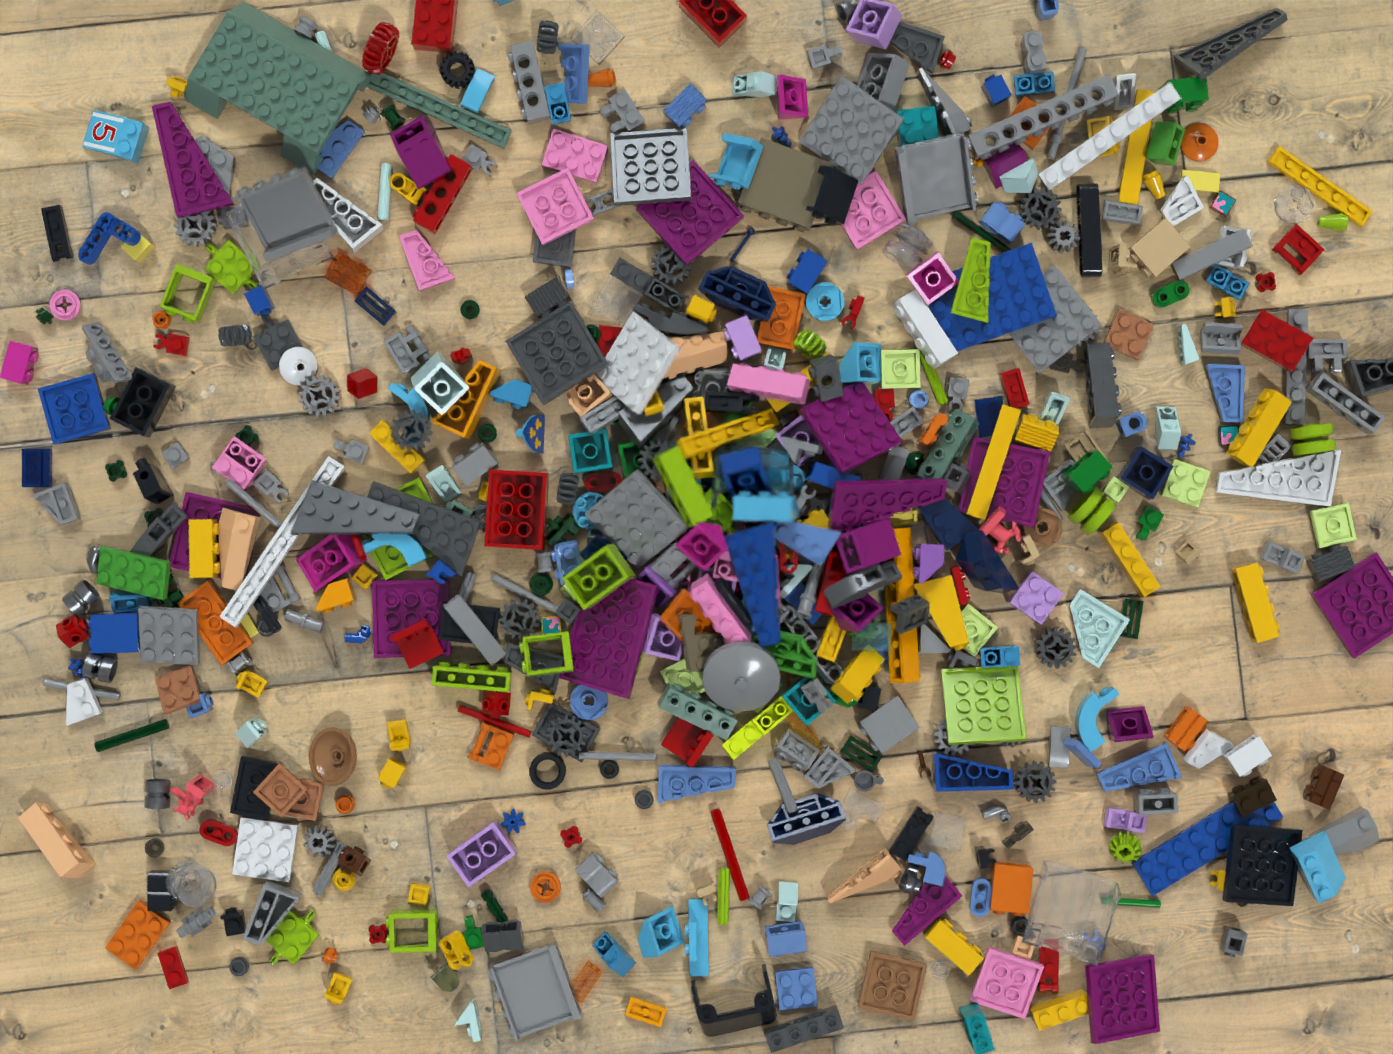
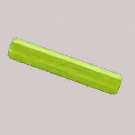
M920 352V361L937 404L947 403L948 399L936 369L933 370L926 362L923 353Z
M719 868L717 923L719 925H728L730 870L728 868Z

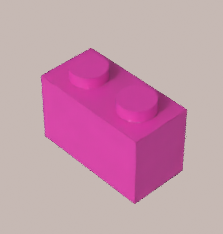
M9 341L0 378L29 385L34 375L32 371L34 363L37 362L39 357L38 348Z

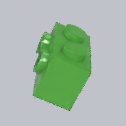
M1156 121L1152 130L1150 144L1147 148L1146 159L1157 165L1175 166L1185 128L1176 122Z

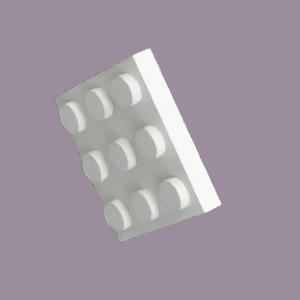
M242 816L240 818L232 874L289 883L292 876L299 824Z

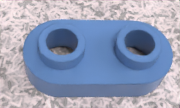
M982 877L976 878L971 885L969 909L977 917L985 916L990 907L991 884ZM979 884H984L982 890H978ZM977 903L982 904V907L980 909H976L975 906Z

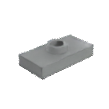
M1105 200L1101 220L1140 226L1143 206Z

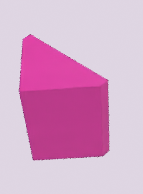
M777 75L779 120L808 118L806 79Z
M939 252L907 274L912 285L927 305L959 283Z
M701 522L693 527L675 545L703 571L728 549L721 526Z

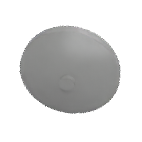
M738 641L719 647L708 657L703 668V686L709 698L717 705L732 711H750L765 705L774 697L780 685V669L777 660L766 648L752 642Z

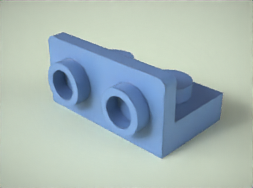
M577 540L555 543L554 550L551 551L552 560L557 562L558 567L555 568L556 580L560 579L561 585L565 584L562 578L582 564Z

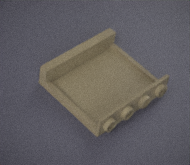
M761 138L759 143L764 145L750 186L748 189L743 188L737 206L741 207L740 210L751 213V211L759 213L758 216L763 219L769 220V218H773L780 225L787 226L789 224L795 226L794 229L803 233L810 231L814 217L811 216V212L806 210V207H813L815 205L824 178L823 175L817 173L819 166L833 167L834 163Z

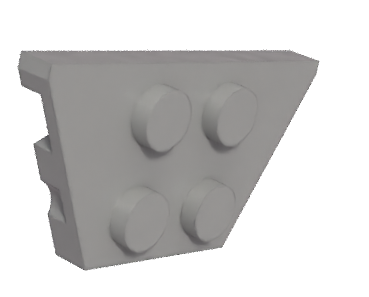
M203 136L196 138V143L231 198L230 189L231 182H233L235 157Z

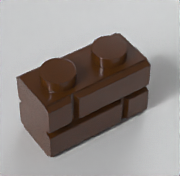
M1318 764V767H1314L1312 770L1310 785L1308 784L1304 789V799L1330 810L1344 774Z

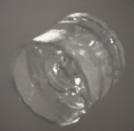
M899 223L897 226L898 231H894L892 234L898 242L889 240L882 253L894 263L912 271L923 262L917 253L927 255L929 251L926 248L930 249L934 243L919 229Z
M189 860L174 865L166 879V888L169 894L186 906L194 908L208 903L214 896L217 887L216 878L211 871Z

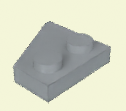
M827 746L803 777L819 789L844 776L855 773L856 769Z

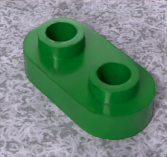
M1184 281L1173 282L1154 291L1151 301L1158 308L1169 306L1185 299L1189 295V285ZM1178 287H1182V293H1179L1177 291ZM1161 294L1165 295V301L1160 299Z

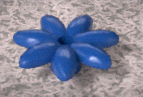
M515 809L511 810L510 815L503 813L506 820L501 822V825H508L507 833H510L512 829L519 833V826L526 825L524 821L520 820L523 817V813L516 815Z

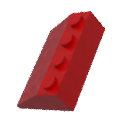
M489 469L484 546L533 550L545 549L549 473Z

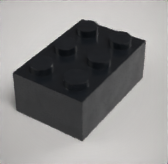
M135 367L132 379L128 381L109 419L144 437H151L176 386L143 369Z

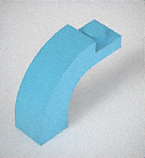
M391 383L388 389L408 404L410 411L414 409L416 415L421 411L423 413L422 418L427 416L429 420L426 424L431 423L430 411L425 399L414 388L407 393L408 388L401 383L397 385ZM420 423L419 430L424 433V426ZM414 426L411 429H407V431L409 432L408 435H410V433L416 432L414 430ZM419 439L411 440L410 443H415L419 441Z
M378 533L372 535L373 541L370 538L361 542L365 554L385 545L397 548L403 554L408 566H413L429 558L421 543L410 534Z
M1107 686L1098 692L1099 696L1094 692H1090L1081 701L1075 717L1076 733L1080 742L1090 752L1106 742L1097 729L1096 717L1104 705L1120 695L1114 687L1109 688Z

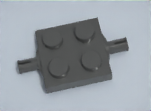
M265 315V317L261 318L266 326L265 330L253 337L271 371L279 368L280 358L285 351L293 347H302L288 319L279 324H273L269 315Z

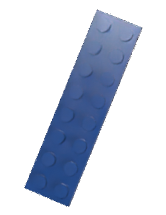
M1232 800L1140 856L1137 861H1132V865L1150 895L1154 896L1228 851L1231 824L1269 826L1282 818L1283 815L1275 802L1241 817Z

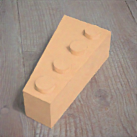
M724 332L669 338L681 349L663 378L668 377L672 379L677 377L676 374L687 372L688 374L694 372L699 367L705 369L727 362V343Z
M34 803L18 817L60 878L81 877L96 863L52 813L53 811L49 805Z

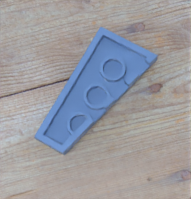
M1166 742L1096 773L1104 792L1182 778Z

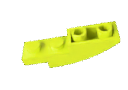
M780 696L740 727L720 746L732 760H735L759 738L767 734L793 712V710Z

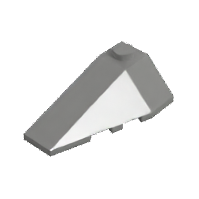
M919 68L916 73L930 105L935 106L936 118L944 135L948 136L962 132L964 135L968 134L972 126L970 118L965 116L964 112L923 68Z
M1359 807L1301 839L1302 842L1325 831L1335 854L1338 855L1364 850L1377 843L1379 835L1377 826L1369 811Z

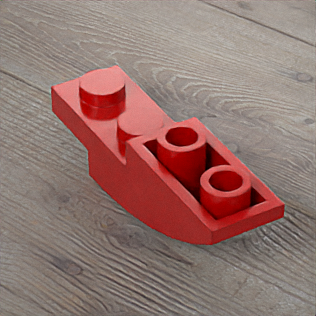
M836 542L826 558L814 610L815 612L832 617L833 613L823 591L844 579L846 572Z

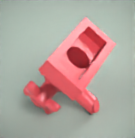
M999 506L978 529H982L985 535L990 534L998 541L997 545L991 544L996 552L1009 554V547L1005 546V542L1013 536H1016L1017 542H1020L1021 531L1015 521L1012 522L1013 529L1007 530L1006 527L999 523L1006 514V510Z
M200 774L186 785L185 789L188 793L178 787L170 788V792L180 798L178 800L179 807H175L174 812H179L188 820L190 815H195L194 809L196 806L203 804L201 799L212 792L216 785Z

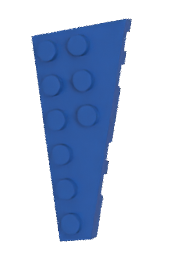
M775 521L724 536L761 647L777 644L781 641L780 619L777 617L779 599H776L778 578L777 559L774 557L776 538H773V529L775 528Z

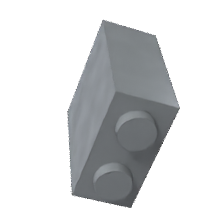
M896 694L878 706L876 711L872 710L858 720L861 724L858 727L863 735L866 736L868 734L872 741L869 743L875 752L879 750L881 753H884L920 728Z

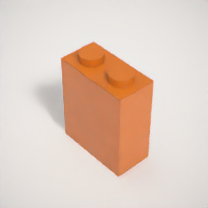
M996 861V863L992 864L990 879L992 889L989 909L993 910L995 914H1004V912H1012L1014 916L1029 914L1034 868L1028 864Z

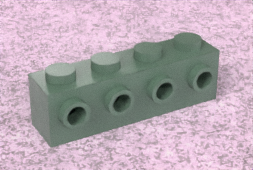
M955 409L949 415L945 428L940 430L935 445L930 447L925 462L920 464L917 475L923 479L944 478L951 463L956 465L980 423L976 418Z
M667 683L657 702L660 709L725 740L729 738L738 721L734 711L722 709L710 699L705 701L701 699L698 693L693 691L689 693L684 690L683 686L677 683L673 685Z

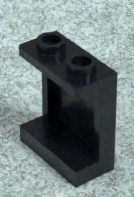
M820 165L817 173L823 175L824 178L815 205L813 207L807 206L806 210L811 212V216L814 218L825 219L824 222L832 226H835L836 223L844 224L858 180L834 167Z

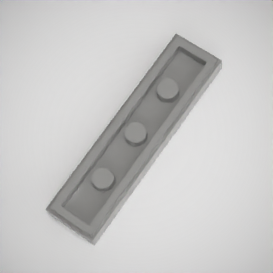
M1241 229L1172 262L1181 281L1253 247L1245 229Z

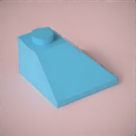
M854 342L839 363L841 383L881 382V344Z
M673 906L645 919L638 937L643 958L658 957L685 942Z

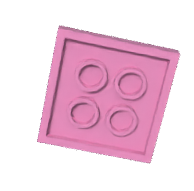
M568 168L516 193L542 245L594 220Z
M877 171L868 175L862 185L857 184L845 223L841 224L856 250L906 221V218Z
M988 946L970 995V1001L1025 1019L1044 965Z

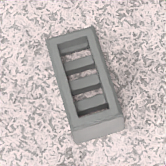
M1274 434L1258 459L1264 463L1278 461L1292 446L1279 434ZM1277 442L1282 448L1279 449L1274 443ZM1270 447L1277 453L1276 455L1269 450ZM1264 453L1271 458L1270 461L1263 456Z

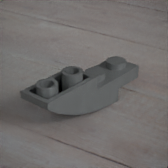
M620 257L610 272L611 276L625 283L628 287L675 313H678L686 299L685 295Z
M635 303L632 309L633 312L648 319V322L661 333L684 337L709 334L710 332L705 322L698 319L694 322L689 319V315L683 312H679V314L673 312L669 319L668 314L662 311L656 313L652 311L651 306L644 303L641 305Z
M172 503L160 517H157L130 552L155 557L164 547L169 537L188 518V515L176 503Z
M894 560L882 565L877 563L840 580L824 590L823 594L831 609L865 597L867 592L901 580L902 574Z

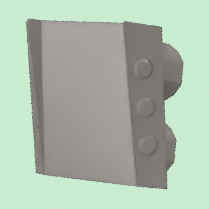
M711 366L705 369L703 367L696 368L692 398L703 397L705 405L706 392H731L727 383L732 368Z

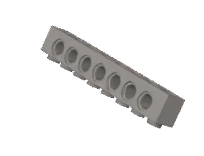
M1110 74L969 134L967 138L971 142L970 151L974 160L979 158L985 160L992 156V152L998 150L1001 153L1009 149V145L1016 143V145L1027 141L1026 138L1031 135L1034 138L1044 134V130L1048 128L1054 130L1062 126V122L1066 120L1069 122L1075 121L1080 118L1079 115L1082 113L1088 115L1097 110L1096 107L1101 105L1107 107L1115 103L1114 100L1119 94ZM1091 93H1097L1099 100L1093 99ZM1074 100H1079L1082 104V107H1076L1074 105ZM1056 108H1062L1064 115H1059L1056 112ZM1039 115L1045 116L1046 119H1047V122H1046V123L1040 122L1038 116H1039ZM1021 123H1027L1029 130H1023ZM1003 131H1010L1012 138H1006ZM986 138H992L994 145L989 146L986 143Z

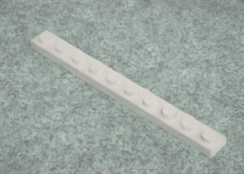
M328 456L312 481L333 487L346 467ZM310 484L219 616L237 628L300 536V534L291 535L290 532Z

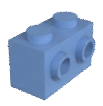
M802 921L764 926L766 948L769 956L777 957L783 954H798L807 951L806 934Z

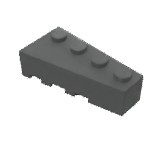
M1110 342L1087 344L1083 352L1085 375L1089 376V379L1086 381V393L1091 395L1087 405L1088 412H1092L1089 429L1112 427L1122 412L1121 404L1117 401L1119 387L1115 385L1117 370L1116 367H1113L1112 360H1114L1113 348L1111 349Z
M1393 358L1349 360L1344 364L1353 394L1359 399L1393 390Z
M683 373L657 388L664 406L663 411L646 416L644 411L639 415L629 407H626L619 412L618 422L640 451L683 408L684 399L693 397V386Z

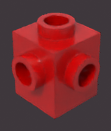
M76 614L65 618L56 625L58 638L68 648L83 642L89 637L88 623L85 619H80Z
M484 690L481 713L489 714V718L500 719L501 715H509L511 692Z

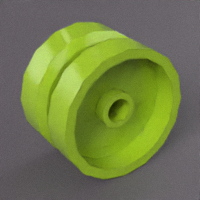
M1320 423L1289 429L1290 439H1303L1304 442L1292 446L1293 456L1337 450L1334 439L1322 440V436L1334 433L1333 423L1321 425Z
M1095 487L1089 493L1086 492L1067 516L1074 524L1082 521L1080 529L1087 535L1092 534L1098 529L1116 507V503L1109 497L1102 499L1103 492L1098 487Z

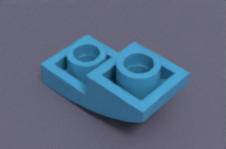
M1053 72L1014 76L1016 96L1055 93Z
M1214 265L1206 282L1221 292L1241 301L1250 282L1233 275L1231 271Z

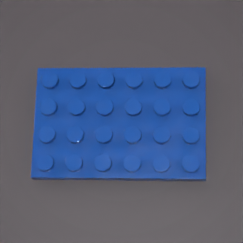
M1032 242L990 257L988 323L950 313L958 284L929 304L932 314L957 351L1057 316ZM962 268L952 271L958 281Z

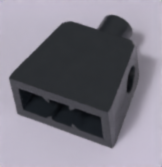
M141 458L135 462L138 470L133 475L144 499L158 505L174 495L157 467L149 464L146 458Z

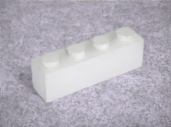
M916 289L901 297L892 305L895 315L900 318L905 330L910 333L916 347L921 350L926 362L933 370L958 354Z

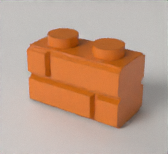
M1185 706L1163 737L1185 752L1195 745L1196 741L1194 739L1198 734L1201 735L1207 728L1205 724L1208 721L1192 708Z

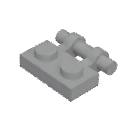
M412 325L405 328L409 334L406 337H403L399 331L383 341L403 374L420 365L417 360L419 356H422L425 362L431 358L427 345L424 346L419 338V332L415 331ZM413 341L418 350L412 352L408 343Z

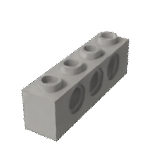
M533 40L511 45V52H508L510 64L514 63L516 69L512 73L515 83L519 82L520 86L517 94L519 101H523L524 108H521L523 119H527L529 125L551 120ZM528 61L530 64L527 68H521L520 63ZM531 79L534 81V84L531 87H526L524 82ZM531 98L538 99V103L535 106L528 104Z
M1324 373L1316 374L1306 387V391L1366 434L1375 433L1386 418Z

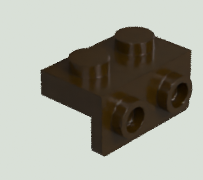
M1260 777L1252 778L1249 780V784L1245 786L1238 785L1231 789L1232 792L1228 793L1229 798H1232L1241 817L1277 801L1268 780Z

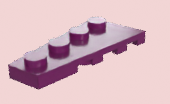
M947 877L945 878L944 887L925 883L892 929V932L905 946L963 895Z

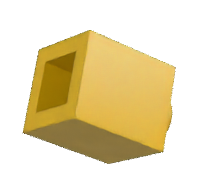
M390 757L377 780L381 781L380 784L388 789L391 787L395 788L408 766Z

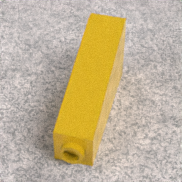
M952 575L914 584L919 596L930 602L929 613L949 647L955 648V651L965 649L966 645L969 644Z

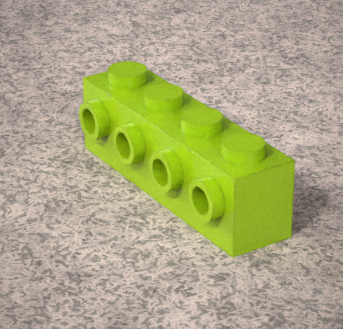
M678 446L671 447L652 458L687 527H694L699 522H703L713 516L711 512L712 507L705 500L703 489L696 482L694 471L688 466Z
M439 662V665L433 666V686L500 692L511 691L512 671H508L507 667H497L496 670H492L486 665H477V668H470V664L458 663V666H450V662Z

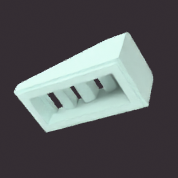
M1187 325L1178 326L1180 364L1183 366L1199 360V356Z

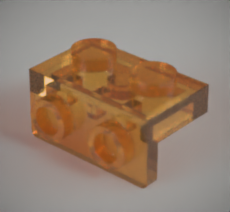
M338 253L331 259L325 279L359 296L372 270L368 269L366 265L350 259L349 256Z

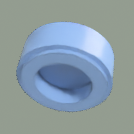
M571 269L564 270L566 289H573V272Z
M916 390L909 396L910 406H914L917 410L923 409L928 404V395L922 390Z

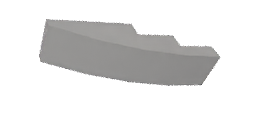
M459 594L443 606L491 666L506 655L499 643Z

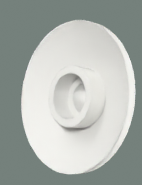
M293 347L285 351L281 356L279 371L283 379L288 383L303 385L306 384V379L311 381L312 376L316 374L317 360L308 349ZM302 363L303 368L298 370L297 365Z

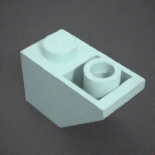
M762 71L734 75L732 95L749 97L776 95L777 76Z
M1156 406L1155 439L1157 448L1177 450L1181 428L1176 408Z
M255 717L248 720L235 735L246 748H249L269 731L266 729L268 727L261 718Z

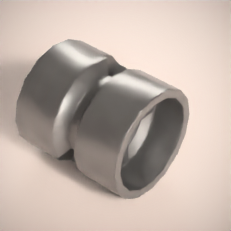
M82 579L74 586L75 591H69L62 597V600L73 613L80 616L88 609V604L92 605L100 598V594L89 582Z
M90 652L85 659L82 675L91 679L98 677L99 681L111 683L117 671L118 660L110 657L103 659L102 655Z
M145 780V792L148 795L144 798V808L165 809L170 807V796L167 793L171 788V780Z

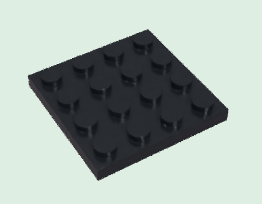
M1231 824L1222 900L1234 903L1294 906L1298 866L1290 851V847L1301 842L1302 830Z

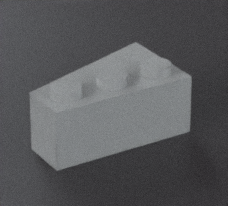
M267 880L262 887L242 939L261 946L301 898L303 893Z

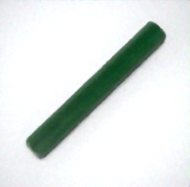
M167 719L95 742L94 746L96 751L100 752L169 729V723Z

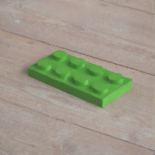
M101 546L96 584L165 600L168 594L171 561L109 546Z

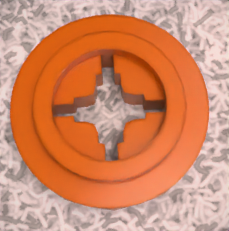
M543 871L536 874L530 884V891L533 897L544 903L555 900L561 890L560 881L552 872ZM549 880V887H551V889H547L546 892L542 894L543 887L540 886V884H545V882Z

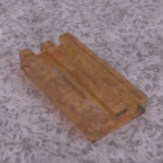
M587 960L570 986L571 990H573L588 966L591 968L574 994L576 1000L581 1003L604 971L589 960ZM596 971V976L581 997L578 996L590 976Z

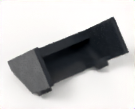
M766 964L762 965L767 990L760 991L755 995V1006L717 1014L713 1005H700L695 980L691 981L697 1016L702 1032L706 1036L714 1037L771 1024L775 1021L777 1013Z

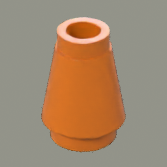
M607 68L588 75L589 87H612V85H616L614 69L609 70Z

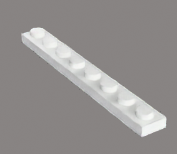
M1168 83L1038 175L1048 189L1054 188L1179 101L1181 97L1172 84Z

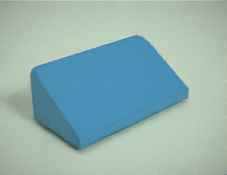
M120 589L112 590L109 596L113 613L138 611L140 606H152V602L148 599L150 597Z

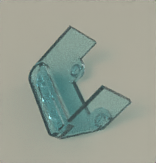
M728 444L716 448L711 483L712 508L716 506L718 494L729 491L722 473L720 455L753 448V446ZM759 447L772 482L773 494L778 495V492H790V495L794 496L793 460L788 451Z

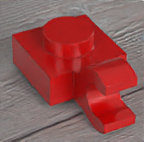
M858 295L856 299L851 300L848 307L851 310L850 315L843 318L841 326H844L845 321L849 320L852 322L851 329L855 328L856 319L864 302V297Z

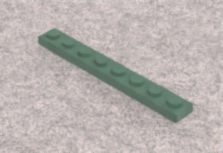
M369 72L372 78L367 88L505 149L512 130L385 73L377 75Z

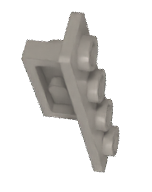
M96 322L82 325V330L89 340L88 350H86L87 360L91 361L96 375H99L102 382L110 381V379L114 383L131 380L132 375L101 323Z

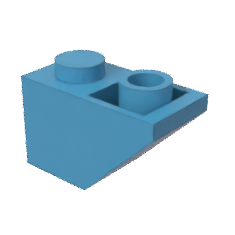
M564 83L545 86L552 125L571 121Z
M514 379L490 391L489 395L494 397L493 401L504 404V401L512 403L511 407L522 410L523 407L528 408L534 389L531 384Z
M1017 645L980 648L981 668L1020 666L1019 646Z
M606 931L592 945L608 967L622 977L636 964L627 950Z

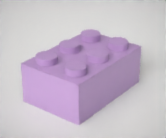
M495 819L451 850L446 857L469 888L513 857L518 850Z

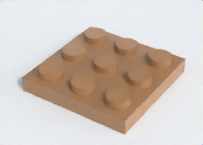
M870 950L857 1005L858 1008L914 1021L927 963Z

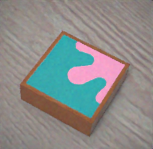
M1220 190L1209 208L1227 217L1236 199Z

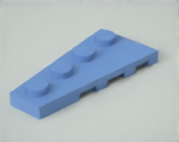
M659 764L658 803L671 799L677 800L690 795L696 796L705 792L734 788L736 767L694 765L692 768L689 765Z

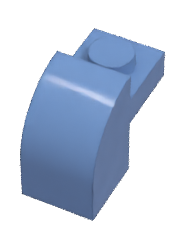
M930 851L927 859L925 858L926 854L915 852L914 855L909 854V863L926 867L923 882L944 887L947 870L943 859L939 855Z

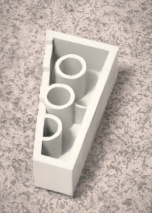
M316 178L313 181L338 229L337 235L354 254L384 230L383 224L374 220L369 214L343 198L321 180Z

